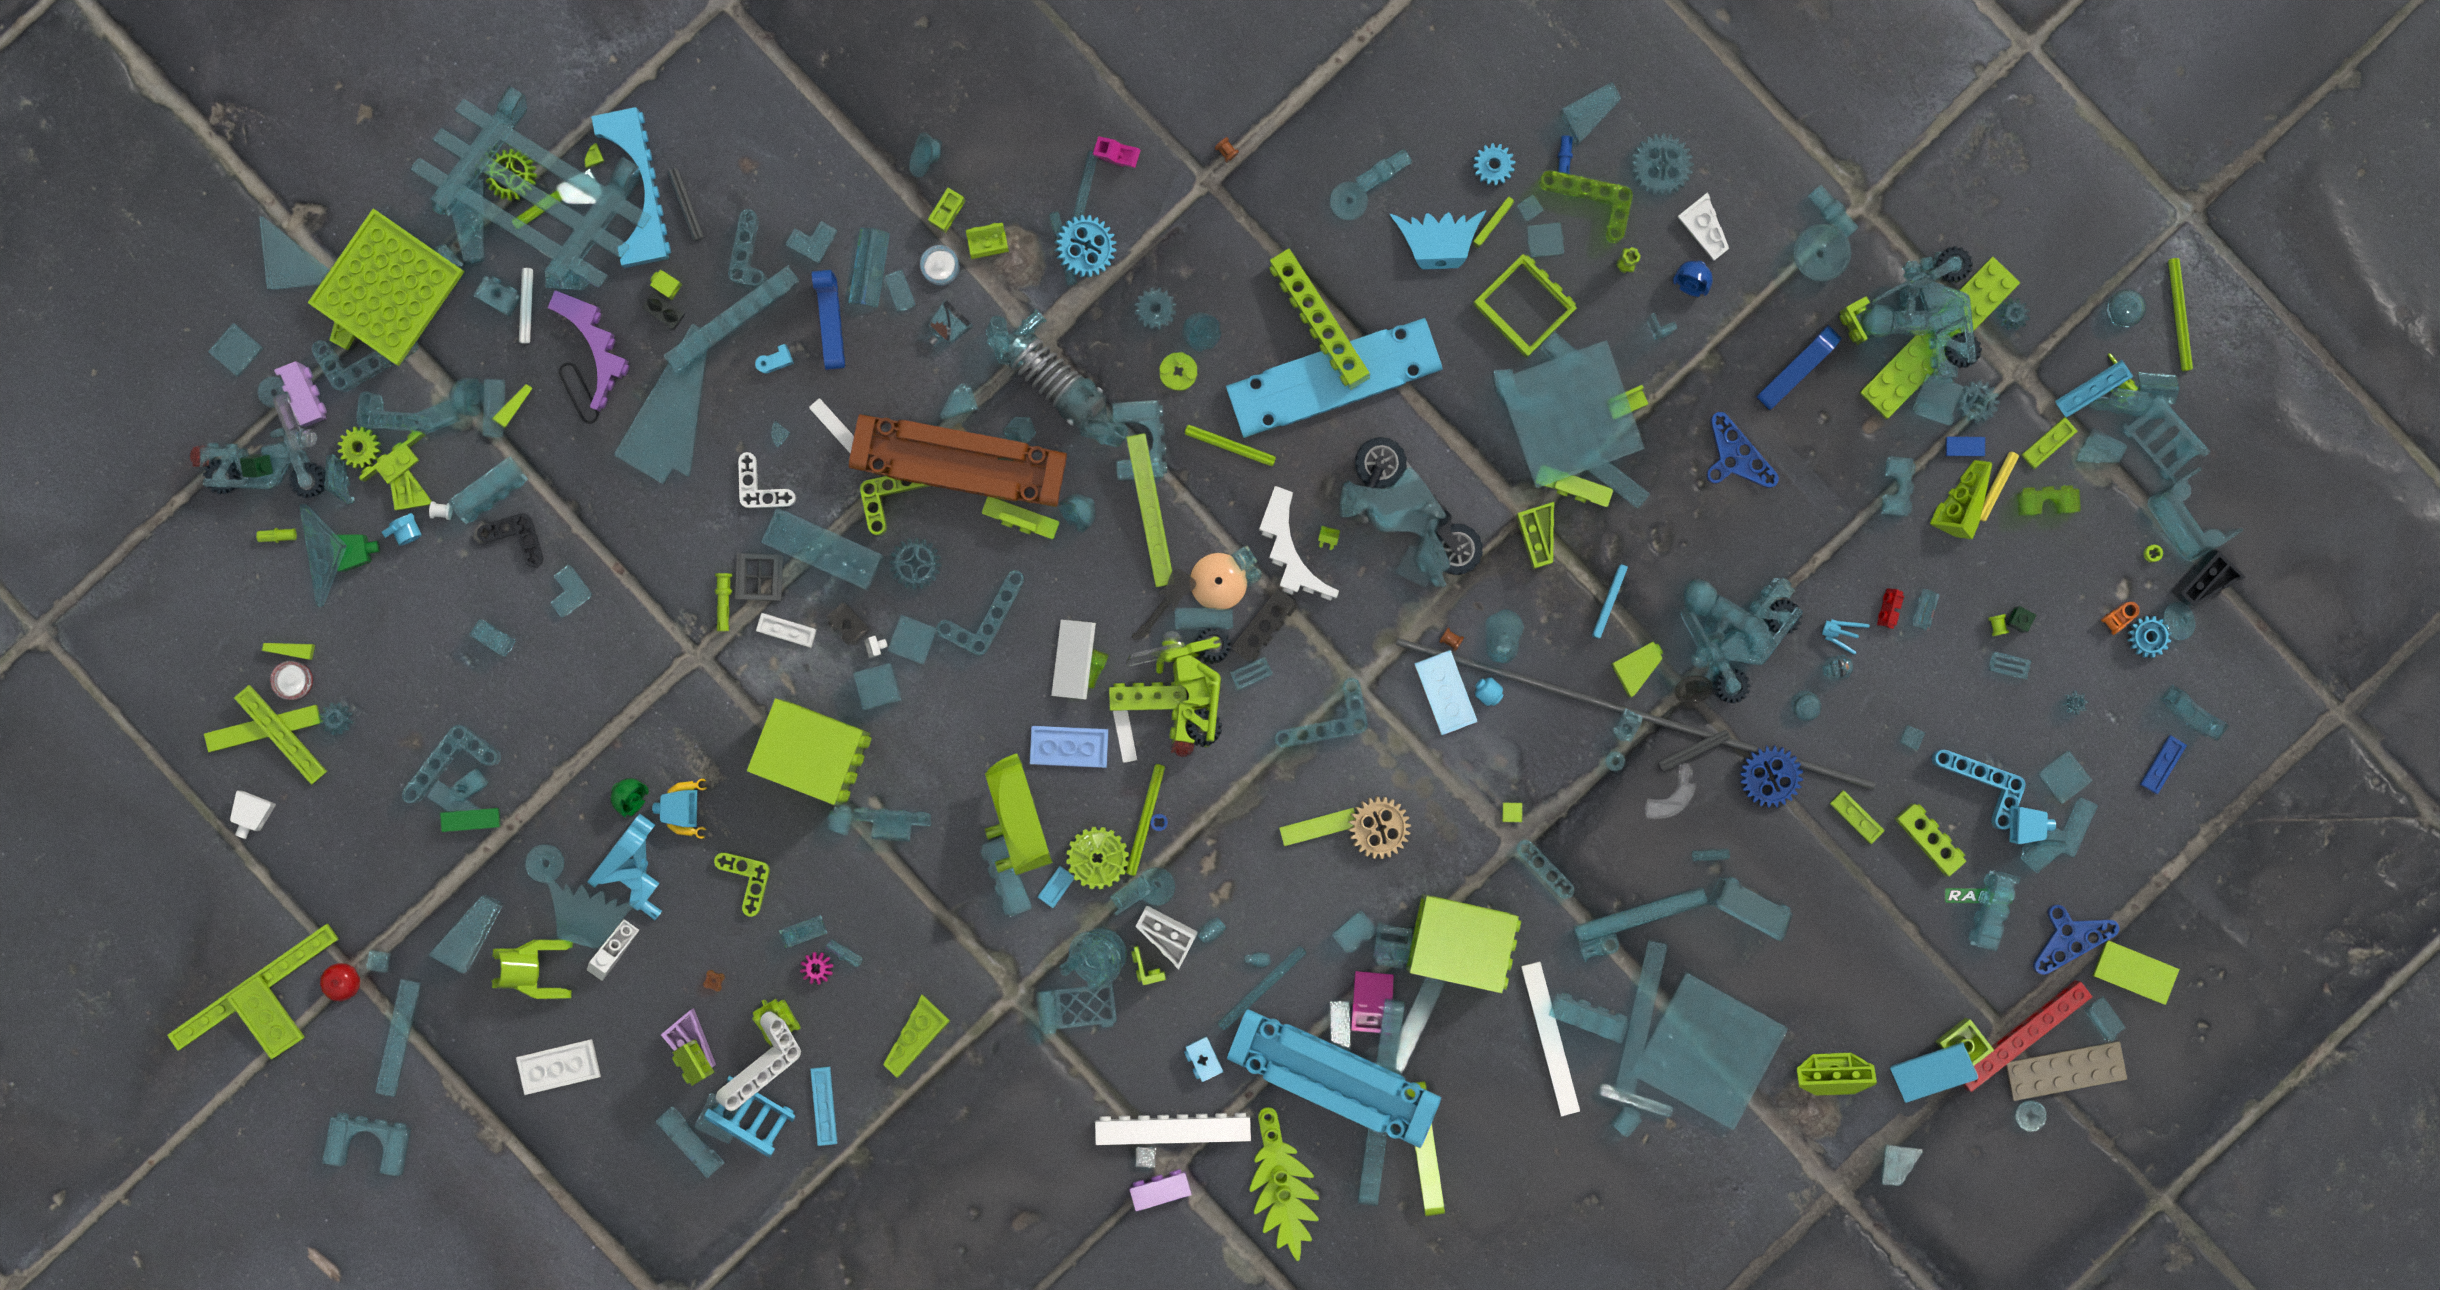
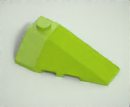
M1977 460L1972 462L1961 476V482L1955 489L1952 488L1949 491V497L1936 508L1930 522L1932 526L1958 538L1973 539L1980 523L1992 463Z

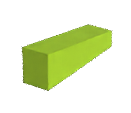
M526 384L491 420L505 428L532 388Z
M263 643L262 651L312 660L315 645Z

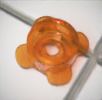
M709 970L706 973L707 977L703 986L706 989L711 988L718 992L722 989L721 984L725 979V975Z

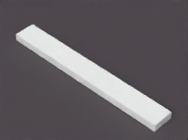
M1541 962L1521 966L1560 1115L1564 1116L1579 1112V1105Z

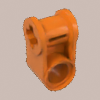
M2124 602L2106 614L2101 621L2105 622L2111 629V634L2115 635L2139 615V606L2134 602ZM2128 605L2133 609L2130 616L2125 613V607Z

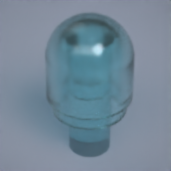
M1253 952V955H1244V963H1252V966L1264 968L1270 965L1271 957L1266 952Z

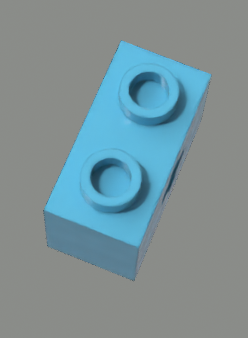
M1207 1036L1186 1045L1187 1050L1184 1053L1188 1062H1193L1195 1068L1192 1070L1197 1079L1201 1078V1081L1204 1082L1223 1072ZM1200 1055L1208 1057L1205 1065L1202 1062L1198 1063Z

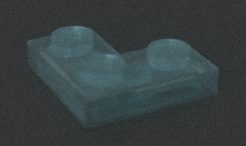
M820 221L812 237L794 228L785 245L820 264L838 230Z
M570 564L554 575L565 592L551 601L550 604L561 618L567 616L593 596Z

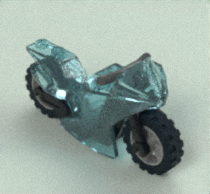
M1377 437L1366 441L1358 449L1355 456V470L1365 485H1355L1349 480L1342 484L1339 500L1340 517H1352V520L1357 525L1366 524L1370 521L1380 532H1416L1421 536L1415 552V559L1419 562L1417 566L1423 573L1427 572L1431 576L1430 581L1435 587L1440 586L1444 588L1446 586L1442 576L1443 572L1461 575L1472 571L1480 563L1483 555V543L1480 540L1479 534L1465 524H1451L1452 515L1446 510L1445 505L1443 506L1438 501L1437 496L1431 493L1420 476L1411 467L1407 468V457L1404 454L1403 448L1396 441L1387 437ZM1381 449L1380 456L1377 457L1373 450ZM1385 450L1389 451L1392 454L1386 459L1384 458ZM1369 454L1375 458L1372 462H1367ZM1394 457L1395 464L1391 466L1387 461ZM1367 465L1373 466L1371 472L1368 470ZM1390 468L1393 471L1386 476L1384 469ZM1461 536L1466 538L1468 542L1460 545ZM1470 544V553L1466 552L1463 547ZM1445 551H1449V553L1451 554L1449 558L1447 557ZM1465 554L1469 557L1462 562L1460 555ZM1457 555L1459 564L1450 561Z

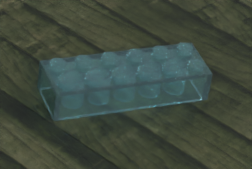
M776 508L761 543L867 591H869L884 558L880 553L779 508Z

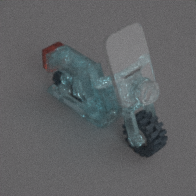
M286 394L273 397V403L283 427L271 431L270 436L277 438L284 435V442L266 445L261 448V454H270L273 474L261 477H243L239 458L250 455L247 449L238 447V444H226V447H220L219 443L195 446L191 450L190 460L193 462L194 467H205L204 470L206 472L203 473V476L206 478L203 480V486L208 489L211 488V492H217V494H226L234 491L236 488L271 489L277 487L282 483L292 462L294 470L290 473L292 475L289 477V480H291L289 486L293 487L292 491L293 493L297 492V496L312 498L324 491L323 488L327 486V483H325L327 477L324 476L326 472L321 470V466H316V463L311 464L306 452L302 450L306 447L312 448L316 444V433H313L312 429L305 431V429L300 428L289 398ZM222 456L221 459L211 462L213 458Z

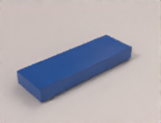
M2169 735L2140 785L2154 794H2158L2187 745Z

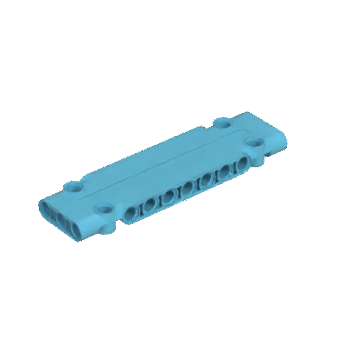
M1422 318L1396 326L1390 330H1381L1350 341L1370 372V379L1350 390L1348 385L1344 386L1339 378L1341 374L1338 370L1334 371L1329 363L1330 357L1328 354L1324 355L1322 351L1263 371L1262 374L1253 375L1250 378L1227 385L1226 389L1243 438L1271 430L1280 425L1286 426L1443 370L1426 319ZM1396 331H1403L1405 338L1402 340L1397 339L1395 336ZM1336 348L1333 352L1335 354H1341L1344 350L1341 348ZM1348 363L1343 368L1351 370L1354 366ZM1414 366L1417 368L1418 374L1412 376L1408 373L1407 369ZM1253 380H1258L1261 383V387L1253 389L1250 383ZM1271 416L1274 422L1271 425H1265L1263 418Z
M1249 1009L1246 1010L1227 1056V1060L1246 1067L1250 1073L1263 1075V1079L1374 1131L1381 1133L1385 1131L1391 1138H1400L1419 1148L1424 1143L1442 1098L1421 1088L1417 1083L1405 1081L1403 1076L1294 1026L1282 1025L1277 1019H1269ZM1268 1024L1274 1027V1033L1268 1031ZM1254 1059L1260 1062V1068L1254 1065ZM1407 1090H1414L1415 1097L1409 1096ZM1393 1124H1398L1401 1127V1132L1395 1131Z

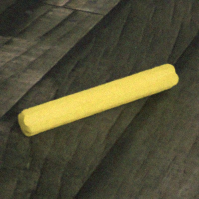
M2015 452L2008 453L1984 500L1980 521L1987 520L2019 458V455Z

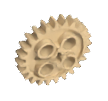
M1376 796L1375 802L1368 798V804L1362 801V808L1355 807L1358 813H1351L1355 819L1348 822L1353 824V827L1349 828L1348 831L1354 833L1350 836V839H1356L1353 845H1360L1359 852L1365 850V856L1372 852V858L1374 859L1379 854L1380 859H1383L1384 853L1387 857H1391V851L1397 854V847L1404 848L1401 842H1408L1404 836L1410 834V832L1406 831V828L1411 825L1405 823L1409 817L1403 816L1406 812L1405 809L1399 810L1401 804L1398 803L1393 806V799L1387 803V797H1383L1382 801H1380V798ZM1384 810H1387L1389 818L1384 821L1381 818V814ZM1374 811L1376 812L1377 821L1373 815ZM1369 816L1372 820L1371 825L1365 827L1363 820ZM1378 823L1383 825L1381 832L1386 840L1385 844L1382 842L1381 832L1376 830ZM1391 828L1396 832L1392 839L1387 836V832ZM1372 835L1378 837L1375 845H1371L1369 842Z

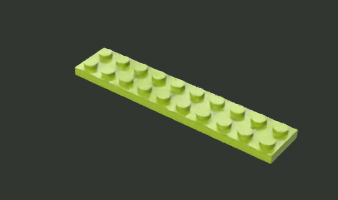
M1991 257L1862 389L1860 394L1882 416L1888 419L1948 358L1945 356V346L1948 340L1957 333H1972L2020 282L1994 257Z

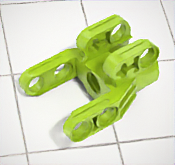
M532 940L518 948L493 949L492 957L500 959L501 972L500 978L491 980L492 988H514L536 999L571 998L572 990L537 988L539 977L538 950H567L568 948H573V940Z

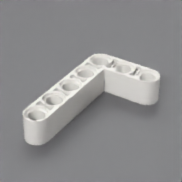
M766 1012L760 1020L761 1026L773 1047L729 1081L716 1094L717 1102L729 1111H733L793 1064L801 1055V1050L786 1023L773 1012Z

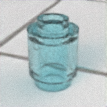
M1216 917L1198 929L1200 933L1197 935L1204 944L1206 942L1211 944L1223 935V931L1227 928Z

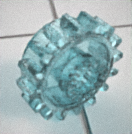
M1151 288L1149 293L1144 290V296H1138L1140 303H1135V306L1139 308V310L1135 311V314L1141 315L1138 321L1144 320L1143 326L1146 327L1149 324L1151 330H1153L1154 326L1161 330L1162 324L1168 327L1167 321L1173 322L1174 319L1171 315H1176V311L1172 310V308L1176 307V303H1171L1174 297H1168L1167 290L1162 293L1161 288H1158L1157 291ZM1158 304L1161 307L1160 312H1151V306Z

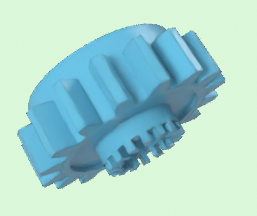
M1494 143L1491 144L1490 148L1485 145L1483 147L1484 152L1481 150L1477 152L1480 157L1474 158V161L1478 162L1473 165V168L1478 170L1475 175H1480V181H1487V185L1492 182L1494 186H1497L1499 181L1504 184V178L1510 179L1511 175L1509 172L1513 173L1515 170L1511 167L1515 165V161L1510 160L1513 157V153L1507 154L1509 148L1502 150V144H1499L1498 148H1495ZM1496 161L1499 164V167L1493 169L1489 165V162Z
M2144 616L2143 620L2140 618L2136 619L2137 624L2130 625L2133 631H2128L2132 638L2127 639V641L2133 642L2130 648H2136L2135 654L2142 653L2144 658L2148 657V655L2151 658L2155 657L2156 654L2162 655V649L2167 650L2166 644L2171 642L2168 639V635H2171V632L2167 631L2169 626L2162 624L2163 619L2156 621V616H2151L2150 620L2148 616ZM2148 632H2151L2153 636L2150 642L2146 638Z

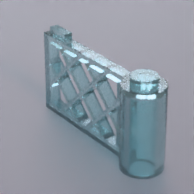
M1113 984L1036 992L1040 1031H1044V1034H1054L1056 1029L1101 1024L1102 1028L1112 1027L1113 1023L1117 1022ZM1109 988L1110 996L1105 1002L1096 996L1101 989ZM1082 991H1088L1093 995L1086 1004L1077 998ZM1069 993L1073 997L1067 1007L1060 1002V994ZM1094 997L1103 1003L1097 1012L1088 1007ZM1075 999L1084 1006L1078 1015L1069 1009ZM1061 1005L1065 1008L1063 1012H1061ZM1105 1006L1112 1012L1111 1019H1103L1098 1015ZM1087 1008L1095 1015L1090 1021L1085 1022L1079 1016ZM1068 1010L1075 1018L1071 1023L1063 1024L1062 1016Z

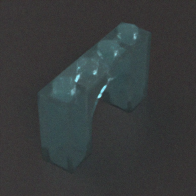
M1158 400L1112 403L1114 425L1138 423L1150 430L1153 436V446L1149 455L1154 479L1164 478V474L1167 473V462H1163L1162 455L1166 454L1165 443H1161V436L1165 435L1164 424H1160V416H1163V405H1159ZM1131 460L1116 461L1118 481L1135 480Z
M337 1113V1116L330 1117L322 1163L336 1166L346 1165L352 1138L360 1131H368L375 1134L383 1145L380 1173L394 1176L403 1174L411 1128H407L406 1124L394 1123V1125H389L387 1121L379 1119L372 1122L368 1121L367 1117L356 1116V1119L349 1118V1114Z

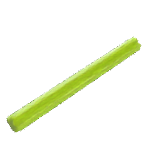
M2172 258L2168 260L2181 370L2190 371L2193 369L2180 259Z
M1156 764L1153 770L1126 870L1128 875L1135 876L1137 873L1165 770L1164 765Z

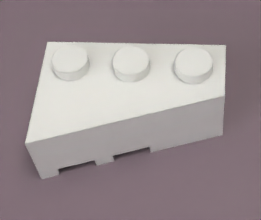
M1149 906L1145 907L1136 925L1178 970L1198 933Z

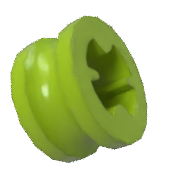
M2158 545L2148 546L2144 550V558L2148 562L2159 561L2163 556V550ZM2156 549L2155 553L2157 552L2158 556L2151 558L2149 551Z

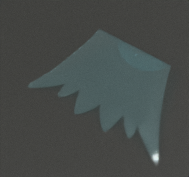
M545 874L554 903L557 936L565 941L590 948L603 946L621 920L639 902L632 901L616 907L617 899H614L605 905L603 891L598 892L589 899V895L583 885L578 888L573 896L568 885H565L563 892L557 883Z

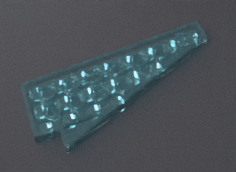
M694 324L690 326L614 453L616 457L662 484H665L673 469L688 477L691 475L710 336L708 332Z

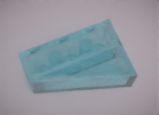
M1613 82L1562 108L1560 115L1577 146L1620 102L1621 96Z

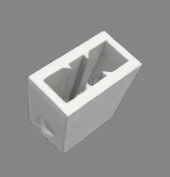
M237 791L230 818L231 822L239 825L235 835L246 839L250 829L260 831L276 804L250 793Z

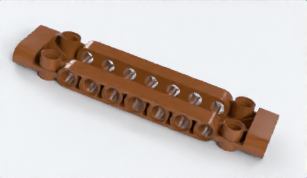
M859 414L849 459V468L877 475H887L889 478L1009 501L1020 500L1026 503L1057 507L1067 453L1043 449L1039 446L1032 447L1026 443L906 420L894 421L889 418ZM884 424L891 425V429L888 432H883L881 428ZM1035 452H1040L1043 455L1038 461L1032 459V455ZM882 461L884 462L883 467L879 470L875 469V462ZM1026 490H1034L1035 495L1032 498H1027L1025 496Z

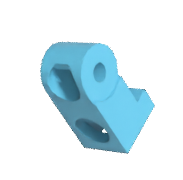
M785 344L778 346L779 352L769 356L763 355L758 357L755 362L756 368L760 372L767 374L794 364L788 346Z

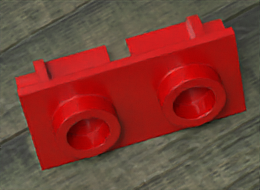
M1886 589L1881 611L1878 614V626H1886L1890 629H1894V626H1897L1900 613L1895 612L1894 609H1901L1904 599L1902 591Z

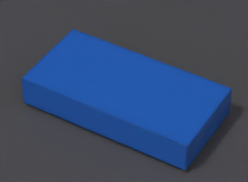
M1946 437V456L1984 457L1985 437Z

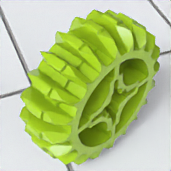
M510 149L509 154L506 150H502V156L496 153V160L490 158V161L493 163L492 166L486 165V168L490 170L485 172V175L490 177L485 180L487 184H491L489 189L491 191L495 190L494 195H500V198L503 200L507 197L509 201H512L513 195L517 200H520L519 194L526 197L525 191H532V188L529 187L530 184L536 185V182L532 180V178H537V174L532 173L537 170L535 166H531L533 160L528 159L527 154L522 155L520 150L515 153L513 149ZM515 161L523 164L525 172L516 170ZM507 162L506 167L503 170H499L500 166ZM512 171L515 175H512L511 179L508 176H505L511 174ZM497 177L506 180L507 189L499 186ZM524 180L521 185L515 188L517 181Z

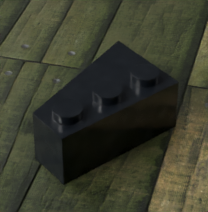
M2210 550L2172 593L2184 605L2195 606L2212 597L2218 591L2228 588L2234 582L2244 579L2245 576L2220 551Z

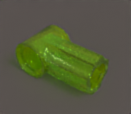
M1095 649L1092 650L1088 687L1092 689L1095 688L1100 672L1103 671L1109 656Z

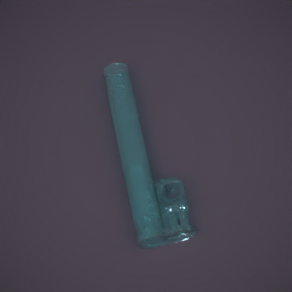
M1699 887L1695 890H1689L1574 925L1573 929L1583 961L1585 963L1588 962L1589 958L1598 955L1602 957L1617 952L1619 942L1616 933L1706 906L1708 901L1703 887ZM1607 940L1614 942L1612 950H1606L1605 942Z

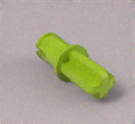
M275 528L274 530L257 531L256 538L258 542L275 541L279 543V541L296 540L297 533L295 528L280 530Z

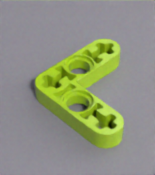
M729 853L718 854L714 859L715 866L718 869L749 877L742 910L747 916L757 915L761 909L770 873L768 864ZM726 856L727 861H733V858H736L733 863V870L730 869V864H724L722 867L719 859ZM741 860L747 863L745 871L737 869V863ZM761 865L766 870L760 877V879H764L763 883L757 880L753 881V877L758 878L759 872L756 871V868H759ZM753 884L761 886V892L758 895L751 892ZM749 896L759 898V902L757 900L754 901L756 911H752V913H749V909L746 908L752 902V899H748Z

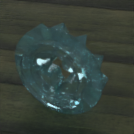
M2033 1100L2024 1101L2017 1107L2015 1114L2018 1125L2026 1131L2041 1129L2047 1119V1113L2043 1105ZM2030 1110H2032L2033 1114L2038 1115V1117L2032 1118L2031 1121L2026 1116H2023L2029 1114Z

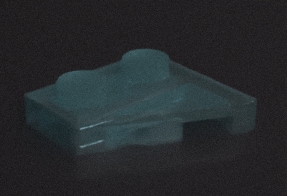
M333 454L326 456L325 490L348 505L354 503V497H350L347 490L350 482L346 474L345 463Z

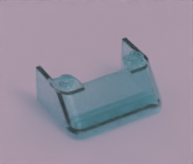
M2201 467L2191 469L2152 495L2148 500L2149 509L2181 556L2188 561L2200 558L2244 531L2241 527L2233 529L2225 535L2218 529H2210L2203 533L2183 503L2191 495V486L2187 480L2202 470Z
M1731 876L1728 879L1720 877L1706 904L1716 907L1769 935L1773 940L1783 942L1793 913L1790 912L1791 908L1782 903L1778 906L1740 886V881Z

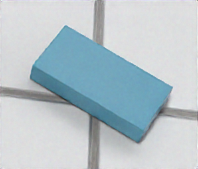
M1059 866L1038 898L1054 908L1073 882L1074 875Z

